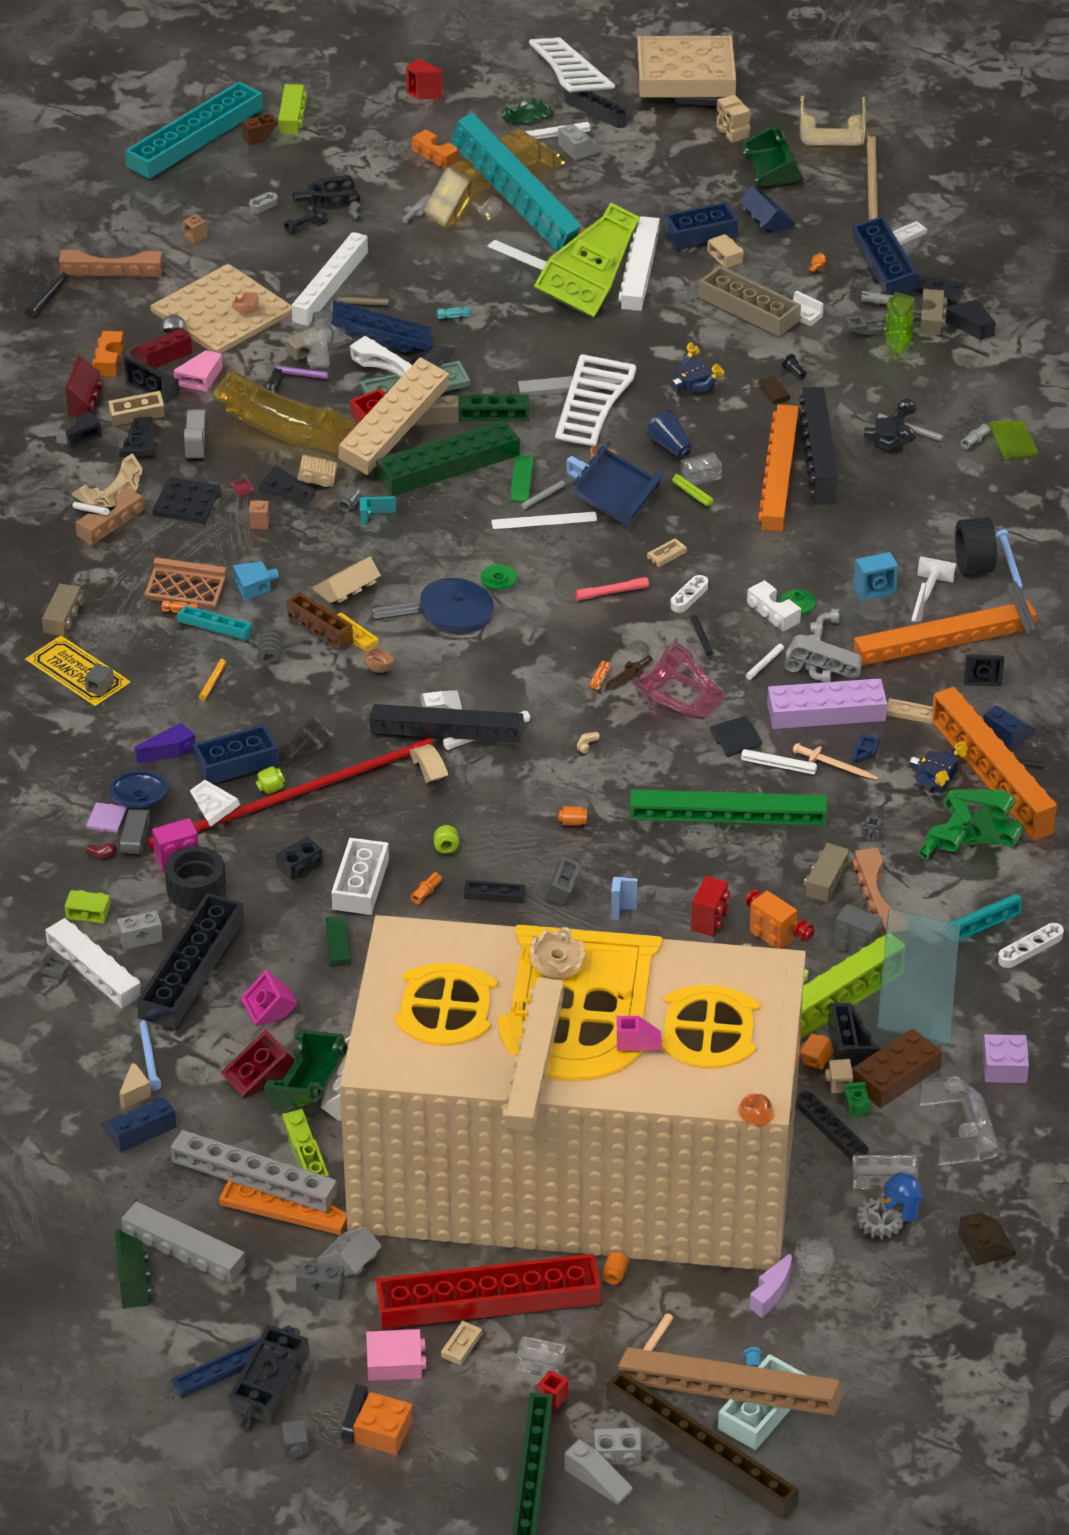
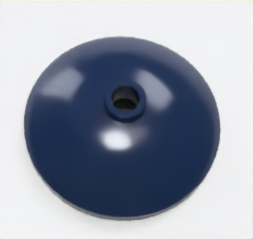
M133 770L115 777L110 783L109 791L111 798L121 806L131 809H144L158 804L167 796L168 783L163 776L156 772Z

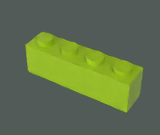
M285 84L278 119L279 134H298L299 128H302V119H304L306 107L305 101H307V91H304V85Z

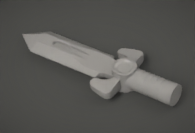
M432 194L423 196L412 208L411 206L406 207L405 212L407 214L402 218V221L408 223L413 217L422 216L424 213L422 209L433 199Z

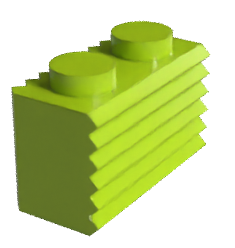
M70 890L65 904L66 919L104 924L111 908L110 895L101 892L89 893L84 890Z

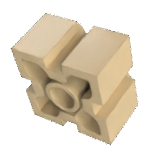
M735 95L718 99L717 111L719 115L717 116L716 127L722 133H726V137L732 143L749 138L750 109Z

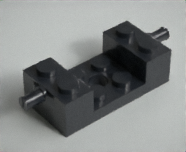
M267 1324L229 1395L231 1410L245 1416L240 1424L242 1429L249 1430L253 1420L273 1424L281 1408L280 1396L294 1370H301L310 1353L308 1338L298 1335L300 1333L298 1328L292 1327L289 1332ZM267 1366H273L275 1368V1370L270 1373H266L263 1371V1369Z

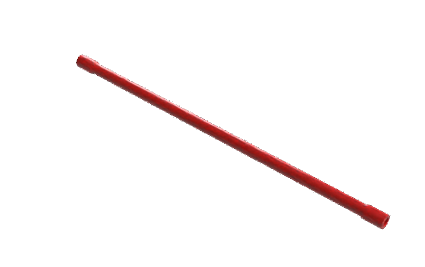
M426 738L410 746L237 807L211 827L411 755L409 751L411 749L427 744L433 746L432 740ZM206 819L193 823L197 832L211 828ZM153 837L147 839L149 848L153 850Z

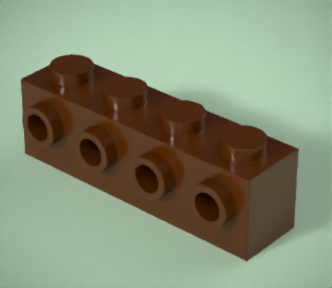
M299 592L286 601L287 618L313 633L316 637L324 640L330 646L341 651L353 642V625L306 595Z

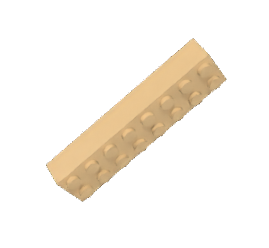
M420 357L339 444L338 459L368 475L376 467V459L385 457L448 388L449 373Z

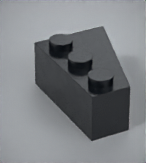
M851 1003L830 1004L827 1021L835 1060L850 1059L851 1065H858L880 1050L879 1045L875 1044L872 1040L870 1031H866L862 1024V1019Z

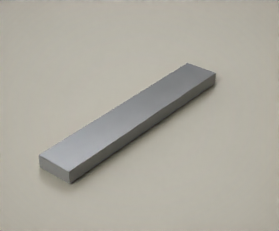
M594 375L580 376L581 378L617 385L623 382V380ZM573 376L518 381L519 393L529 394V396L568 393ZM580 384L577 386V389L587 391L601 389Z

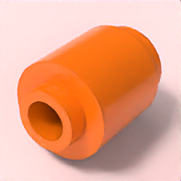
M563 806V809L559 810L558 821L562 822V826L586 825L587 809Z
M617 1251L611 1252L608 1255L602 1270V1278L606 1283L616 1285L622 1281L629 1264V1259L624 1253Z

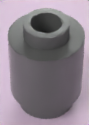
M348 486L339 497L338 507L340 510L349 512L355 508L360 501L359 497H362L357 487Z

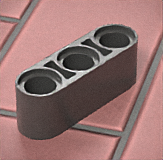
M129 809L120 841V853L141 855L149 827L150 810Z

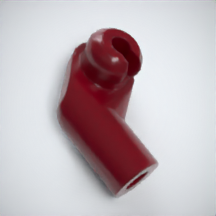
M111 843L100 847L89 844L86 848L87 854L99 859H106L117 851L116 846Z

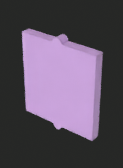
M96 802L86 828L100 830V832L118 833L127 812V807L113 805V803L104 804Z

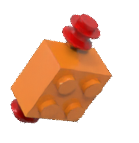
M755 889L747 894L746 905L751 907L749 931L767 942L770 946L776 949H783L799 936L801 942L809 941L814 936V925L809 924L807 926L806 920L797 922V909L769 891H765L760 895V890Z

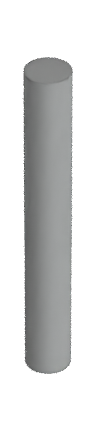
M564 481L556 483L521 504L522 509L526 510L564 488Z

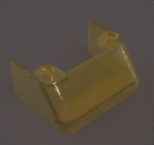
M804 96L800 97V140L803 144L859 146L864 142L866 97L861 99V115L850 117L848 128H816L815 118L812 115L804 114Z

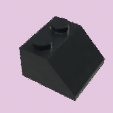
M966 654L963 665L964 685L1002 686L1005 657L1003 655Z

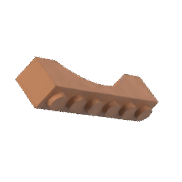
M61 250L59 258L60 275L65 272L68 276L161 277L163 266L162 251H144L123 258H99L87 255L79 250Z
M878 847L855 851L854 859L851 861L852 869L857 872L858 884L862 885L863 898H867L868 911L883 918L882 937L889 933L903 945H909L910 929L905 916L888 906L878 891L877 883L882 876L883 859Z

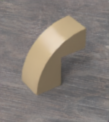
M427 744L409 750L414 765L420 764L426 783L448 776L441 756L432 745Z

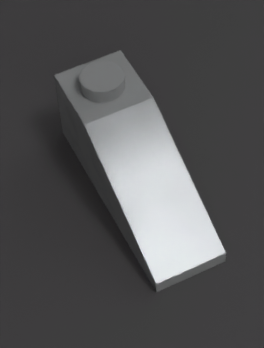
M580 1439L565 1453V1471L617 1505L633 1491V1488L597 1450Z

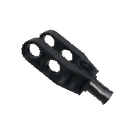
M350 175L321 178L308 184L307 191L292 193L294 203L308 201L317 207L327 209L348 207L353 201L359 203L361 200L359 192L353 190L355 183ZM351 181L349 186H343L344 182ZM335 183L333 188H327L328 184ZM351 195H357L354 200H349ZM335 197H341L338 202L332 201Z

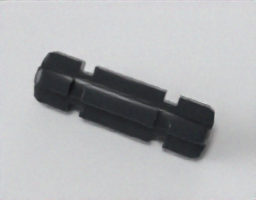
M274 368L265 386L266 393H274L283 375L281 368Z

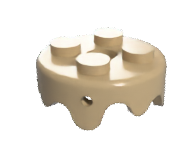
M562 927L558 932L545 930L539 938L533 937L530 961L533 967L542 975L549 978L563 979L575 975L582 968L585 957L584 945L581 940L577 942L573 939L569 928ZM553 955H556V956L562 957V958L557 959V958H554V957H552V956H553Z

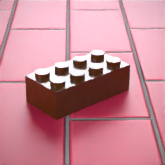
M912 1028L853 1067V1083L865 1082L869 1100L881 1109L941 1068L942 1051Z

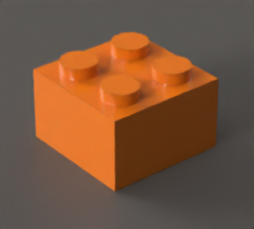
M370 1392L353 1426L354 1443L397 1455L413 1422L412 1404Z

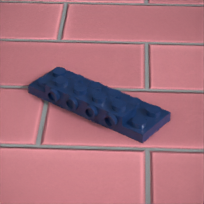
M335 300L331 303L330 324L338 328H345V335L353 339H361L366 336L386 348L393 347L401 352H411L412 347L418 350H426L431 347V327Z

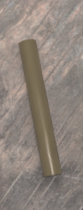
M338 297V302L346 304L389 306V299Z

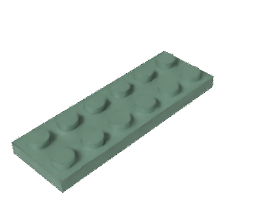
M460 361L445 363L439 367L449 373L448 388L444 392L470 386V379ZM393 374L360 381V387L364 394L379 388L386 394L401 377Z

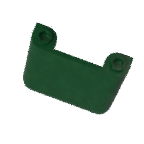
M777 124L742 142L745 148L742 151L746 158L751 159L756 170V177L754 178L758 186L787 185L804 180L794 155Z
M298 1030L295 1039L299 1040L298 1049L293 1050L296 1059L283 1081L268 1080L264 1086L274 1113L284 1114L316 1103L321 1098L327 1084L343 1057L347 1054L348 1045L343 1034Z

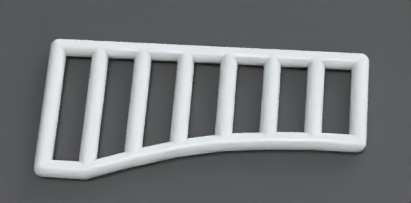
M561 38L529 40V45L551 65L560 85L568 92L611 90L615 88L613 82Z
M580 355L555 438L592 447L596 445L610 408L633 381L637 369L636 365ZM584 363L629 370L626 375L584 367ZM581 373L623 380V382L617 385L581 378L580 376ZM580 384L614 392L612 395L577 389V386ZM576 395L607 402L603 406L573 399ZM572 406L600 412V415L598 417L573 412L570 409ZM572 418L596 424L593 428L568 423L567 419ZM564 429L592 434L591 439L563 434Z

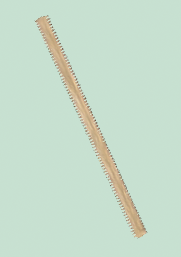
M870 135L867 136L869 220L878 217L876 137H871Z

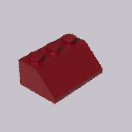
M181 328L137 346L130 351V354L136 360L153 368H158L192 354L191 336Z
M78 356L65 388L68 416L77 417L94 411L95 400H98L99 390L103 388V379L100 378V372L82 356Z

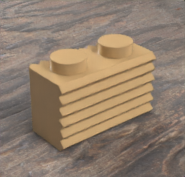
M726 234L708 240V252L726 269L742 264L743 249L737 246Z
M303 455L297 480L333 488L337 462Z

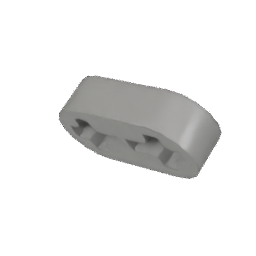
M268 192L249 201L250 211L252 213H261L277 206V194Z

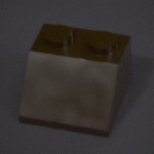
M981 1212L960 1217L958 1235L975 1266L1016 1255L1015 1249L998 1220Z

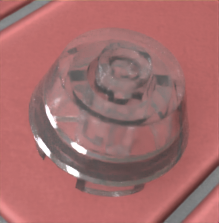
M821 1235V1239L810 1240V1236L796 1242L793 1256L803 1273L820 1275L829 1272L833 1268L837 1249L830 1237Z

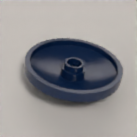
M443 578L431 582L423 589L419 603L421 613L427 621L442 630L455 633H468L483 628L490 622L494 610L492 597L483 587L472 581L460 578Z

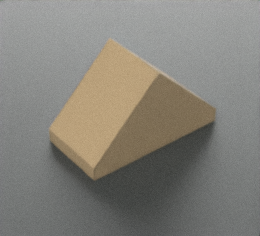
M133 1063L119 1093L121 1108H127L151 1097L150 1082L138 1066Z

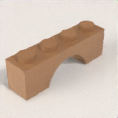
M127 487L115 495L116 507L108 515L88 513L76 521L77 536L91 545L95 544L144 511L143 496Z

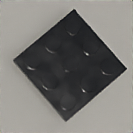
M169 477L152 510L153 516L205 524L220 494L221 486Z

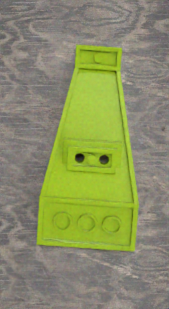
M610 203L603 217L549 258L534 285V289L594 319L610 291L631 235L640 217ZM581 253H586L587 256L582 257ZM600 260L602 263L597 264L596 261Z

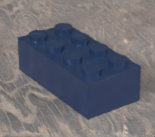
M722 202L665 214L664 232L675 249H683L708 243V240L724 234L728 238L737 237L738 219L728 203Z
M266 724L192 744L194 763L203 780L211 784L279 765L278 746Z

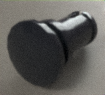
M789 354L782 360L781 366L788 371H792L799 380L807 375V371L799 365V361L794 354Z

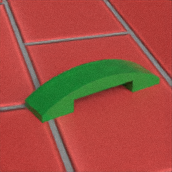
M516 456L510 503H523L529 500L535 456Z

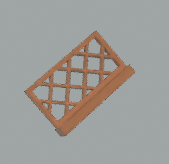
M155 557L154 569L144 594L145 599L186 602L188 605L195 603L201 607L216 609L223 587L228 581L226 567ZM161 575L166 576V578L158 581L156 576ZM182 578L184 580L176 584L173 579ZM194 580L201 581V583L195 586L191 582ZM170 581L173 586L164 589L162 585ZM217 583L219 585L211 589L208 584ZM188 584L190 588L182 592L180 587ZM205 586L208 591L200 594L197 590ZM159 587L161 590V592L157 594L151 593V590ZM174 590H177L179 592V594L176 596H170L168 594ZM193 592L197 595L193 599L186 597ZM212 594L214 597L213 602L204 600V598Z

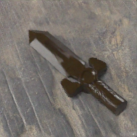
M648 655L639 662L632 663L628 661L624 666L626 670L608 681L605 690L617 688L633 677L635 673L636 677L643 676L644 671L642 668L651 663L653 658Z

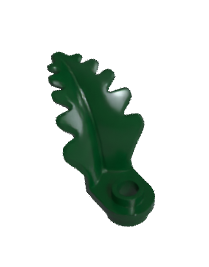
M532 98L530 103L526 99L522 100L515 110L508 107L504 108L501 116L506 123L511 122L515 125L519 123L531 124L534 122V118L541 120L542 116L550 117L554 111L547 105V102L543 104V100L540 99L537 103L536 99Z

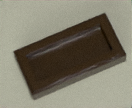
M775 376L758 381V385L773 404L790 400L789 393Z

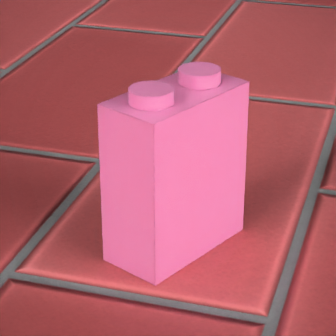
M420 1329L366 1332L368 1381L422 1379V1369H426V1356H421V1352H425V1338H420Z

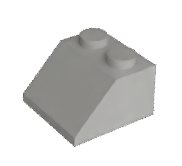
M570 124L558 128V145L574 160L603 151L600 145L575 125Z
M365 1226L343 1232L321 1254L317 1261L323 1264L344 1267V1277L349 1275L356 1276L363 1271V1265L366 1262H370L377 1256L376 1252L382 1246L369 1228Z

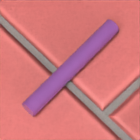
M277 366L278 369H282V374L328 379L329 372Z

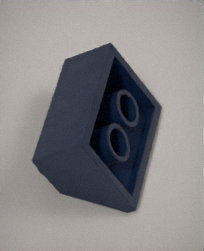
M752 185L739 200L744 205L742 208L749 214L752 213L751 217L757 222L760 221L759 225L766 231L769 229L772 232H777L796 224L769 196Z
M165 1097L155 1098L100 1123V1125L121 1153L176 1128L175 1110Z

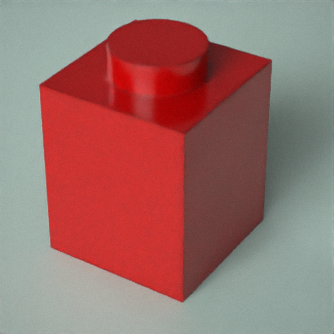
M549 1370L537 1384V1393L553 1394V1410L557 1411L569 1396V1379Z

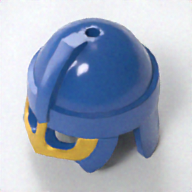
M899 1172L886 1182L878 1199L885 1204V1209L892 1208L897 1202L903 1205L902 1220L914 1221L918 1217L920 1203L923 1199V1191L919 1181L914 1176Z

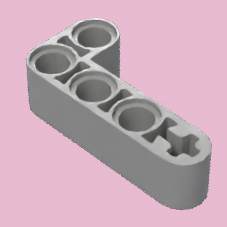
M187 410V426L184 429L186 459L204 458L206 410Z
M806 635L795 636L786 652L784 666L790 672L799 671L804 662L849 678H857L861 674L862 657L859 654Z

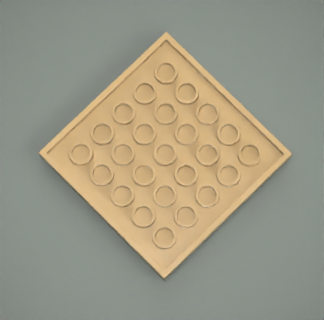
M230 264L224 265L150 305L151 311L162 319L168 315L182 317L186 322V332L191 336V339L209 351L220 354L292 315V305ZM244 292L257 293L259 296L257 310L249 314L238 313L232 307L235 296L241 298Z

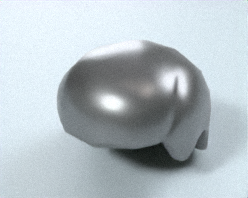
M168 315L160 323L161 332L169 334L181 328L187 331L186 322L178 315Z

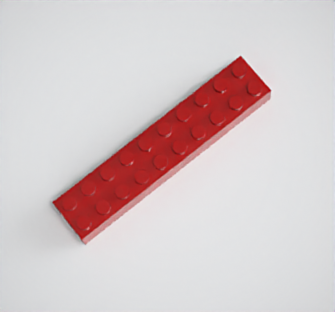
M594 1253L376 1278V1296L381 1329L597 1305L601 1304V1286Z

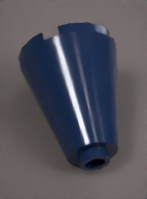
M666 410L668 413L663 414L661 412L648 423L649 429L645 431L646 435L678 458L687 457L691 453L692 446L675 413L671 410Z

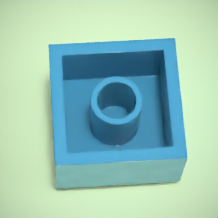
M887 552L855 560L854 589L861 601L896 594L898 564L892 554Z

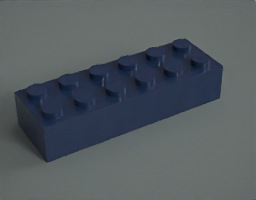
M884 216L852 226L854 242L885 294L899 296L920 289L918 274Z

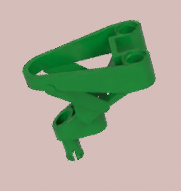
M997 789L950 790L943 799V806L952 816L947 824L937 825L930 829L925 836V843L918 851V855L922 859L925 858L927 860L935 848L955 852L960 845L968 843L970 845L985 843L1001 844L1009 847L1015 846L1025 831L1024 826L1019 821L1006 818L1016 803L1015 798L1010 793ZM966 802L984 806L976 814H973L969 811Z

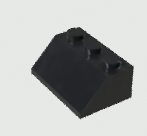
M124 356L127 386L144 394L160 391L163 403L165 404L179 394L178 379L131 357Z

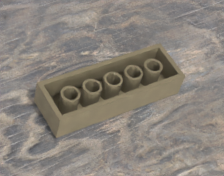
M718 266L699 281V298L779 337L800 321L801 304L722 266Z

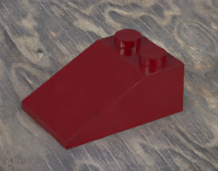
M265 1029L220 1073L245 1098L263 1089L268 1080H281L285 1078L295 1059Z

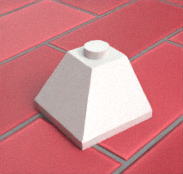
M457 690L423 693L420 695L422 707L462 709Z

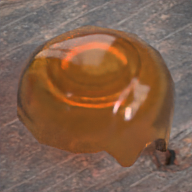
M753 1093L746 1095L740 1101L738 1114L746 1124L753 1122L757 1127H762L769 1124L774 1118V1108L771 1101L765 1095Z

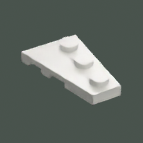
M206 780L190 790L192 797L210 827L240 805L238 798Z

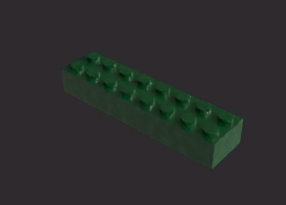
M503 419L376 459L377 477L390 495L395 496L520 455V438Z

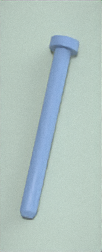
M1000 530L996 534L997 540L1002 544L1013 581L1017 582L1021 590L1023 585L1009 545V533L1007 530Z
M142 1020L139 1025L148 1081L150 1082V1090L156 1091L161 1088V1080L156 1075L148 1023Z

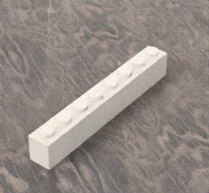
M640 216L635 233H633V242H631L628 262H626V272H624L621 292H619L621 309L642 311L660 232V218Z
M354 232L349 235L292 304V322L306 326L311 323L368 253L367 236Z

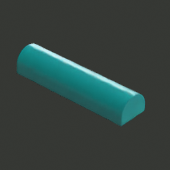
M187 605L177 613V621L179 623L243 641H248L252 633L253 624Z
M1013 894L947 923L946 928L949 937L956 943L1021 914V897Z

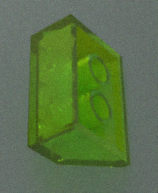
M895 292L887 302V308L889 309L886 315V322L888 323L885 329V336H887L886 344L895 357L899 358L912 339L915 297Z

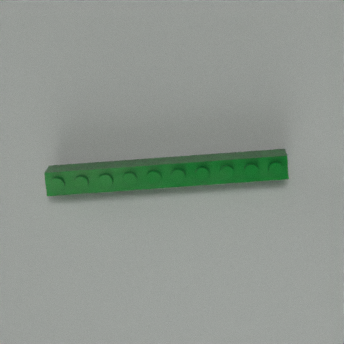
M631 789L630 820L826 826L827 795Z

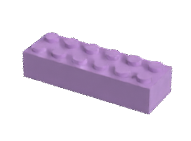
M881 679L768 687L767 705L773 729L886 721L887 701Z

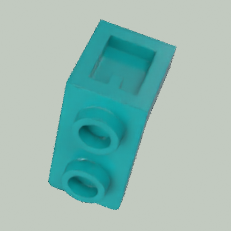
M395 496L359 497L361 525H368V518L371 517V513L396 512Z

